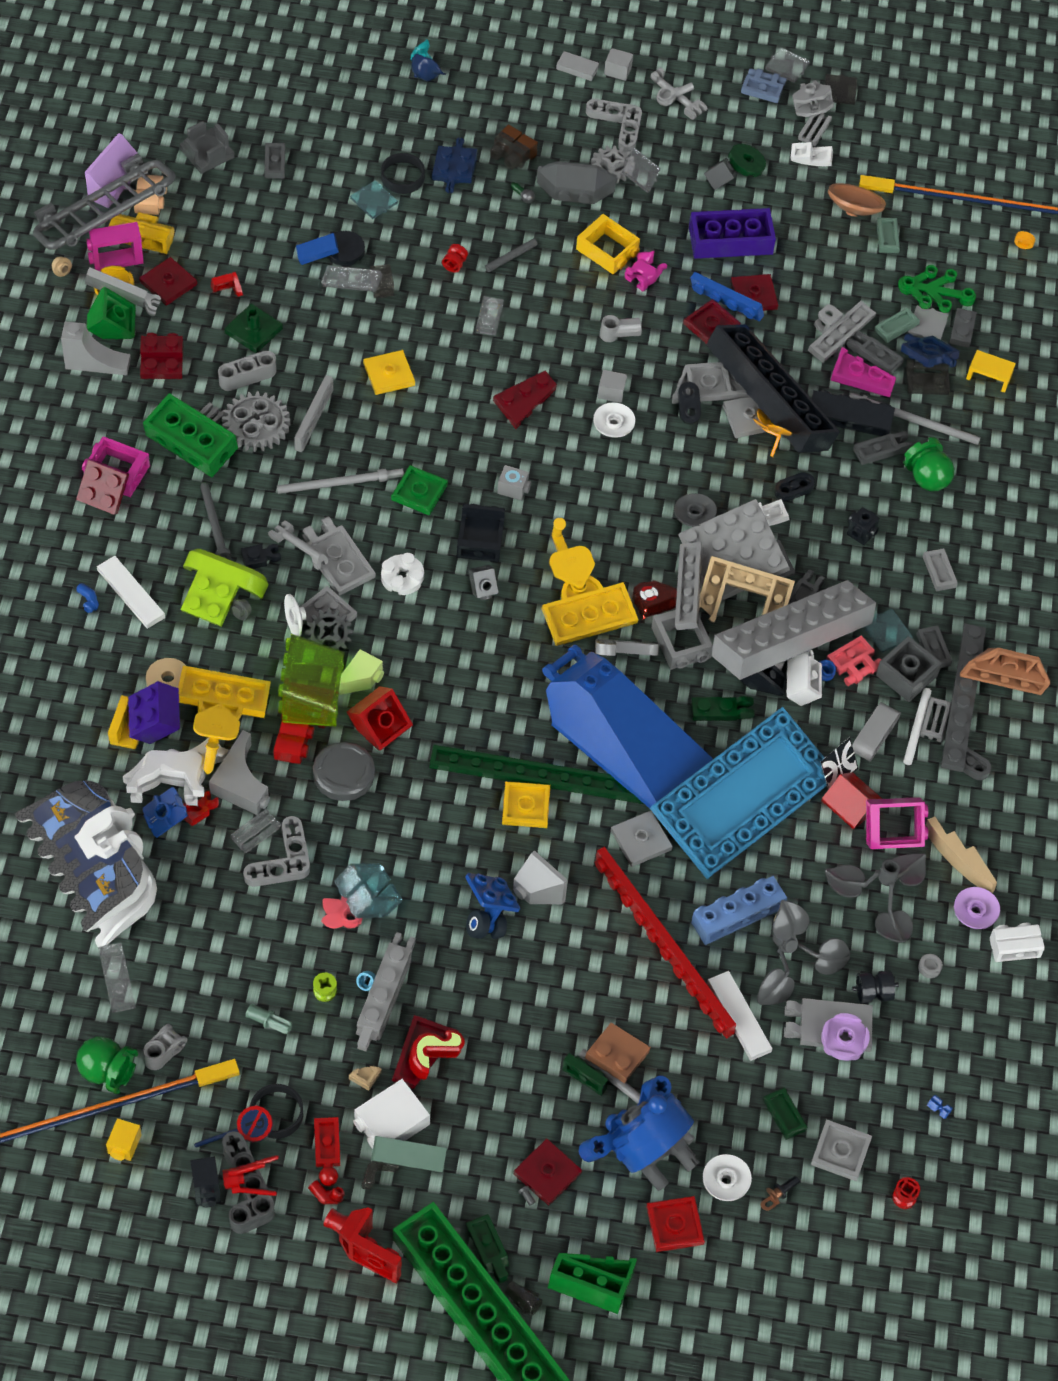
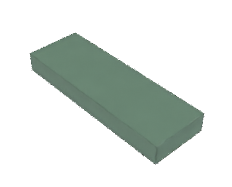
M375 1136L371 1160L443 1172L447 1148Z

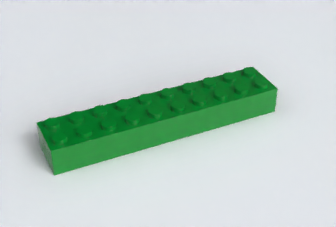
M434 1201L393 1229V1241L498 1381H570Z

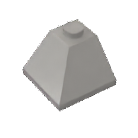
M533 851L515 876L513 890L519 899H524L529 904H563L566 899L568 880L536 851Z

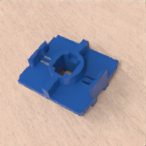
M171 787L160 796H153L154 800L143 807V816L156 838L188 816L187 808L183 805V800L174 787Z

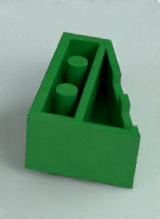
M559 1253L550 1274L548 1288L618 1314L634 1274L637 1258L616 1260L610 1256L602 1259L590 1258V1255Z

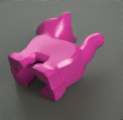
M654 251L639 252L636 256L637 261L632 267H627L625 271V279L629 282L635 278L638 279L640 283L637 284V288L642 292L649 285L655 283L663 270L667 269L666 263L660 264L657 269L651 265L654 262Z

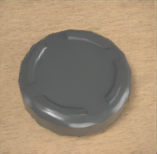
M349 742L333 743L322 749L315 758L313 765L315 785L322 794L330 799L339 801L355 800L366 794L373 785L375 777L373 758L366 749L357 744Z

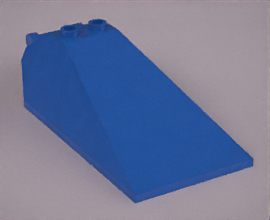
M572 645L566 654L554 663L543 667V674L552 681L546 689L552 718L551 725L627 790L639 798L648 808L713 760L708 753L632 681L604 657L592 651L584 655L579 646ZM572 659L577 662L561 675L557 673L559 669Z

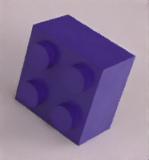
M157 681L128 697L130 738L152 744L180 729L179 688Z

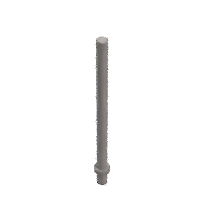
M850 394V398L858 400L863 398L870 400L872 403L880 404V402L867 398L868 396ZM895 408V417L976 445L979 444L981 437Z

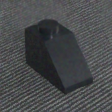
M774 665L740 681L752 690L783 696L787 686V675Z

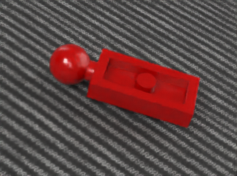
M338 1117L314 1118L316 1167H323L319 1173V1180L325 1186H332L338 1181V1172L333 1167L340 1166Z

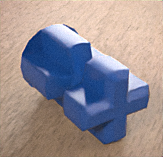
M934 1095L927 1106L934 1112L940 1110V1116L946 1119L953 1107L949 1104L943 1106V1100Z

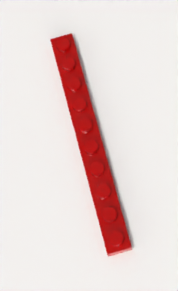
M603 847L597 850L596 868L600 873L606 875L610 887L613 890H617L620 894L622 903L626 908L629 907L635 921L645 928L649 940L657 944L663 959L671 963L675 975L679 979L682 978L689 994L692 997L695 996L699 1001L702 1012L710 1016L717 1032L722 1033L726 1039L734 1035L736 1023L607 849Z

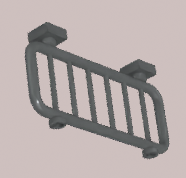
M137 153L121 162L125 175L58 213L52 203L35 211L34 214L39 224L34 228L33 235L49 250L59 249L66 244L73 247L77 244L80 236L154 194L163 196L166 192V187L175 181L176 175L162 161L152 160L144 163L141 156ZM153 168H158L167 177L155 184L145 174ZM142 177L152 186L138 194L127 183ZM123 185L134 197L119 203L110 192ZM106 195L117 206L103 214L92 202ZM88 205L99 217L85 224L75 212ZM71 215L82 226L68 234L58 224L62 222L61 220ZM55 226L64 236L51 242L42 231H47Z

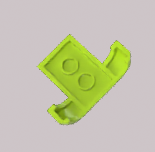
M194 549L189 551L183 568L189 571L196 570L197 573L180 610L222 627L239 588L250 592L255 597L263 599L269 584L263 574L249 567L202 549Z

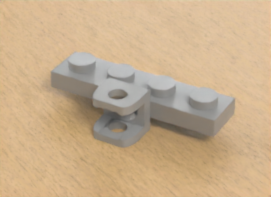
M860 301L843 316V313L836 307L827 304L819 311V318L814 323L816 329L822 335L809 346L808 351L824 363L851 339L856 332L868 324L875 317L876 312Z

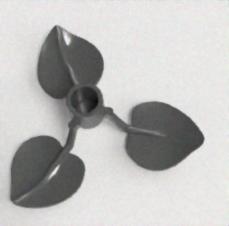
M907 854L885 860L882 863L881 869L875 870V874L866 882H864V873L852 865H842L825 870V876L830 887L839 895L848 898L860 896L862 887H867L873 880L879 877L880 882L884 886H889L888 913H881L877 916L875 921L876 930L884 938L898 943H904L910 939L913 931V923L910 916L904 911H892L893 889L897 879L906 886H916L924 881L926 876L925 854Z
M781 900L779 911L773 922V942L779 947L777 952L780 954L785 971L775 968L766 975L757 996V1003L760 1005L782 1003L791 996L794 990V980L788 976L790 970L784 953H792L799 947L817 958L814 967L819 973L825 975L840 971L850 959L851 953L847 944L839 938H830L823 942L819 953L800 944L797 941L796 935L802 934L807 930L809 916L802 907L791 901Z

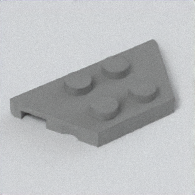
M721 362L687 364L672 396V404L678 403V389L685 382H693L698 386L700 402L732 400L749 396L745 389L735 381L733 375L723 367ZM686 389V394L692 395V390Z

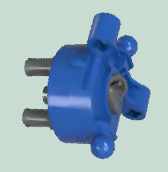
M657 1076L644 1082L637 1105L630 1107L628 1110H622L619 1114H611L607 1117L605 1126L609 1132L606 1135L595 1136L580 1144L579 1155L584 1161L593 1162L603 1158L613 1150L617 1155V1159L622 1161L631 1173L641 1170L657 1191H660L669 1181L657 1168L656 1164L658 1161L670 1154L672 1156L675 1155L687 1172L700 1162L696 1159V1154L693 1153L687 1142L683 1139L684 1135L692 1127L694 1119L681 1105V1102L670 1093V1081L664 1076Z

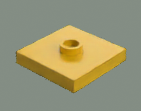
M403 350L363 359V364L375 395L415 386V379Z
M505 781L502 825L547 828L550 785Z

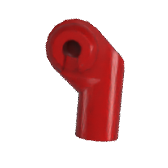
M318 1180L312 1182L308 1187L321 1204L337 1205L343 1201L345 1196L342 1188L336 1187L333 1190H325Z

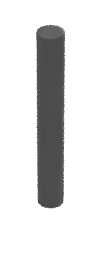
M533 238L485 265L486 271L491 272L538 245L536 239Z

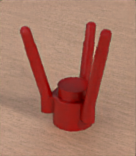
M275 1155L239 1167L224 1169L223 1181L225 1189L232 1188V1194L249 1193L276 1196V1191L240 1187V1184H245L244 1173L264 1168L265 1164L278 1160L279 1156Z

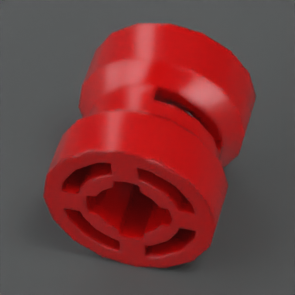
M452 244L448 249V254L442 260L443 267L450 272H459L463 264L462 262L468 257L467 250L459 244Z
M904 1177L897 1182L892 1195L896 1206L902 1209H909L915 1205L920 1193L918 1182L910 1177Z

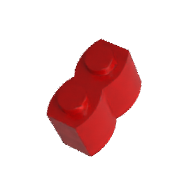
M284 714L274 746V760L301 764L303 758H307L309 751L307 742L308 739L312 740L314 735V726H311V719Z

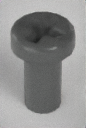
M527 1185L521 1188L518 1193L522 1194L528 1205L531 1206L535 1203V1200L529 1192L530 1187Z

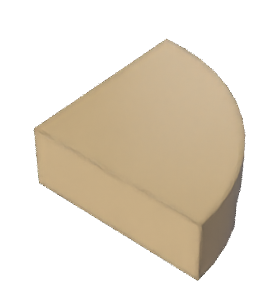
M376 1066L357 1068L350 1073L349 1080L369 1091L382 1073V1069Z

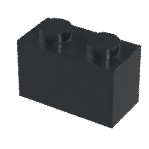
M215 1156L190 1160L196 1207L208 1208L215 1206L216 1203H221Z

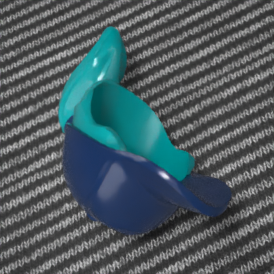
M428 39L413 50L410 58L414 77L424 81H431L439 75H446L428 54L430 46Z

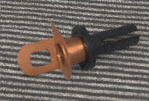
M793 1176L781 1186L776 1183L774 1190L767 1188L766 1191L770 1196L761 1202L762 1209L769 1211L780 1203L778 1198L785 1199L786 1192L800 1183L799 1178ZM771 1200L773 1205L766 1207L765 1203Z

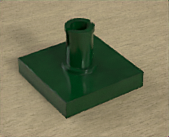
M250 304L224 330L225 334L254 353H258L283 329V324L255 305Z

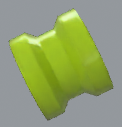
M327 972L320 973L314 978L313 990L315 998L322 1002H328L336 996L337 981L332 974Z

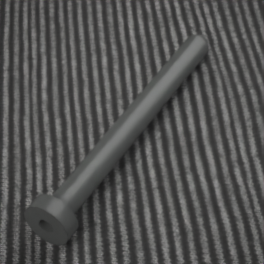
M203 482L200 488L218 550L215 554L229 560L231 552L225 547L210 488L206 482Z

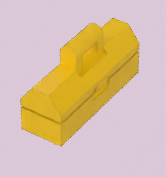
M138 212L136 218L119 214L112 218L109 226L137 222L142 248L164 254L168 253L175 233L174 227L159 224L157 216Z

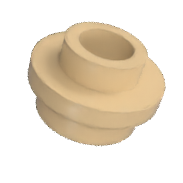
M57 257L52 262L53 273L58 277L67 275L72 268L71 261L66 257Z

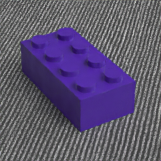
M770 208L691 212L689 233L694 259L773 255L776 237Z

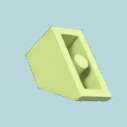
M359 650L336 681V692L342 695L371 689L376 682L379 683L384 675L383 661Z

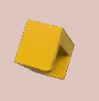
M977 350L966 379L971 380L973 372L1002 381L1004 383L1001 392L1005 393L1016 363Z

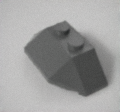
M557 161L545 166H539L537 170V184L554 200L595 204L615 192L617 175L611 174L597 165Z

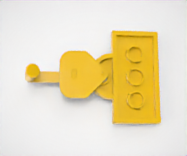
M556 518L553 523L552 539L557 552L551 555L549 564L553 575L565 583L561 591V600L543 604L541 608L555 645L559 646L637 624L639 619L624 582L603 588L597 579L590 576L595 566L590 550L584 546L568 549L562 535L566 522L563 518Z
M183 665L178 686L179 703L198 706L193 730L200 736L209 737V741L205 745L207 748L203 766L205 774H210L214 769L216 754L219 749V739L233 740L238 736L239 719L242 714L260 718L265 717L271 681Z

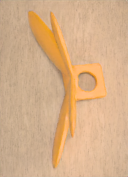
M759 408L757 410L759 420L753 418L754 422L762 427L764 431L777 436L770 454L773 457L781 435L790 436L792 433L783 427L773 424L764 411Z

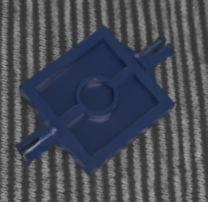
M463 138L456 139L455 147L438 146L432 180L447 183L445 188L447 193L449 191L450 193L454 192L455 184L472 183L478 152L474 148H463L465 142Z
M910 333L905 335L904 340L907 343L902 344L901 352L908 355L909 358L915 359L925 367H934V365L941 363L947 364L951 368L956 366L957 361L955 359L959 358V350L933 335L924 338L915 337Z

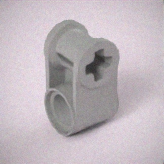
M166 1024L145 1044L143 1049L145 1066L150 1070L161 1069L185 1047L188 1039L176 1033L171 1024ZM153 1053L159 1054L158 1057H151L149 1055Z

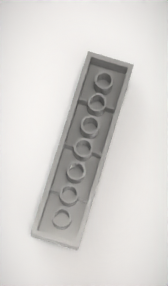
M846 580L716 634L712 657L741 680L872 624L876 602Z

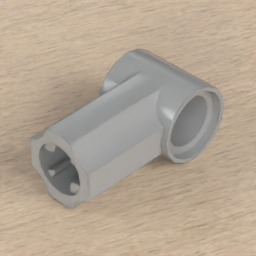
M607 315L602 319L600 338L605 342H614L617 337L641 336L640 318L618 319L614 315Z

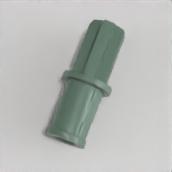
M252 1003L246 1011L247 1018L262 1023L265 1028L270 1027L284 1034H288L292 1029V1022L276 1015L273 1010L267 1011Z

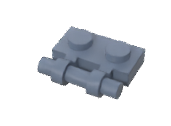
M750 68L743 83L741 93L778 103L787 78L780 77V74L777 73L773 75L763 72L764 70L759 68L757 70Z

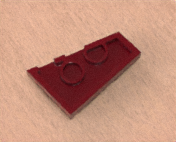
M545 370L494 395L493 401L513 427L517 429L521 421L526 417L528 418L532 411L556 390L557 384Z
M414 1015L392 1081L398 1082L403 1079L408 1087L414 1089L422 1079L412 1072L409 1065V1054L413 1042L419 1035L427 1032L436 1033L443 1037L447 1030L455 1029ZM429 1058V1069L438 1058Z

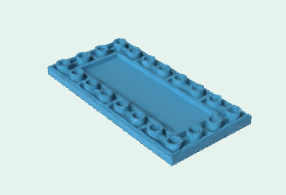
M782 707L652 805L650 810L705 878L708 879L827 786L820 762L825 757Z

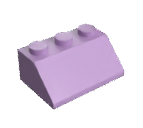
M118 133L85 171L88 195L125 175L121 162L137 154L122 134ZM122 185L110 192V194L118 200L120 194L126 188ZM106 195L94 201L106 208H109L113 203Z

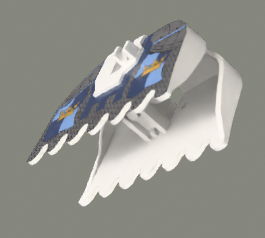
M87 780L75 781L17 811L15 816L20 822H33L32 826L27 830L28 838L35 841L43 840V843L37 850L39 856L47 859L54 857V861L48 867L49 873L53 876L65 875L64 880L59 885L60 891L63 894L76 893L75 898L70 903V907L74 912L87 911L86 916L81 921V926L86 932L96 928L101 929L95 942L99 949H103L120 933L148 912L155 901L157 886L153 874L143 861L142 839L136 832L131 831L132 818L135 815L132 808L124 809L116 806L104 787L98 783Z

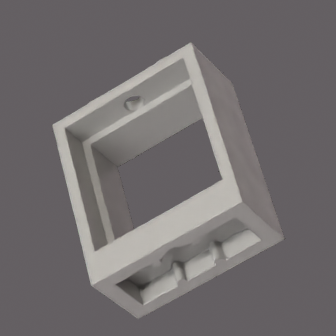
M676 610L653 616L651 628L670 670L684 668L696 662L702 663L711 658L713 645L700 617L698 628H694L701 645L675 652L666 631L676 629Z

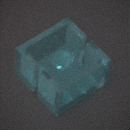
M350 864L334 880L339 893L348 899L346 902L350 907L351 913L356 918L387 917L403 901L393 884H389L378 897H375L391 880L382 864Z

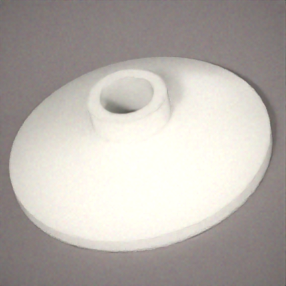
M620 403L604 404L594 414L593 421L596 429L608 437H623L629 434L635 426L634 413L630 408Z
M287 594L284 600L287 623L292 635L300 637L303 620H306V612L304 607H299L296 599L291 594Z
M723 1154L712 1158L706 1164L703 1171V1183L706 1190L713 1197L722 1201H734L743 1197L749 1190L751 1172L747 1164L740 1158ZM727 1178L730 1180V1183L725 1184L722 1182V1179Z

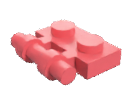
M862 635L827 655L826 659L833 662L839 676L845 672L849 674L848 677L844 678L847 686L861 682L863 677L868 674L876 673L881 661L880 658L875 661L872 660L871 657L874 655L875 650ZM863 663V664H864V667H863V668H861V669L858 670V669L855 667V666H857L858 664Z

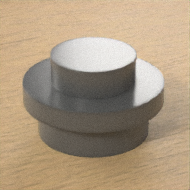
M236 599L232 602L231 610L233 615L240 620L247 619L252 612L248 601Z

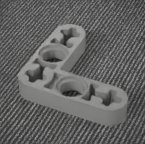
M600 99L589 100L586 104L587 116L593 119L622 123L618 148H624V153H632L636 148L642 117L641 108L636 105ZM617 110L619 113L611 114L609 111ZM631 114H635L634 120L630 119ZM633 127L635 130L627 131L625 128ZM626 138L630 139L629 144H625Z
M596 639L595 653L598 655L615 656L616 653L657 656L659 651V644L609 639Z
M289 816L282 822V835L287 858L248 864L243 871L244 881L247 885L257 887L300 880L309 875L310 862L303 826L299 818ZM289 825L294 826L295 836L291 837ZM294 843H298L302 846V849L298 852H293L289 847ZM301 864L303 870L298 871L297 865ZM287 866H289L290 873H287ZM274 867L283 869V873L278 876L272 875L270 871ZM264 869H266L267 877H264ZM251 872H255L257 878H252Z

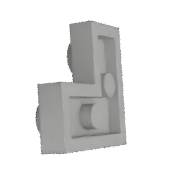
M328 586L300 606L304 607L306 612V620H303L306 626L307 622L313 623L312 615L318 617L319 610H322L325 614L328 608H330L333 614L336 610H339L340 617L345 614L347 616L345 622L353 621L357 617V611Z

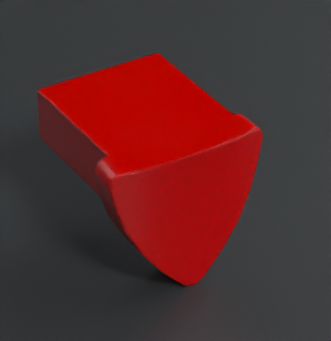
M236 272L212 278L211 288L213 293L233 288L237 297L243 296Z

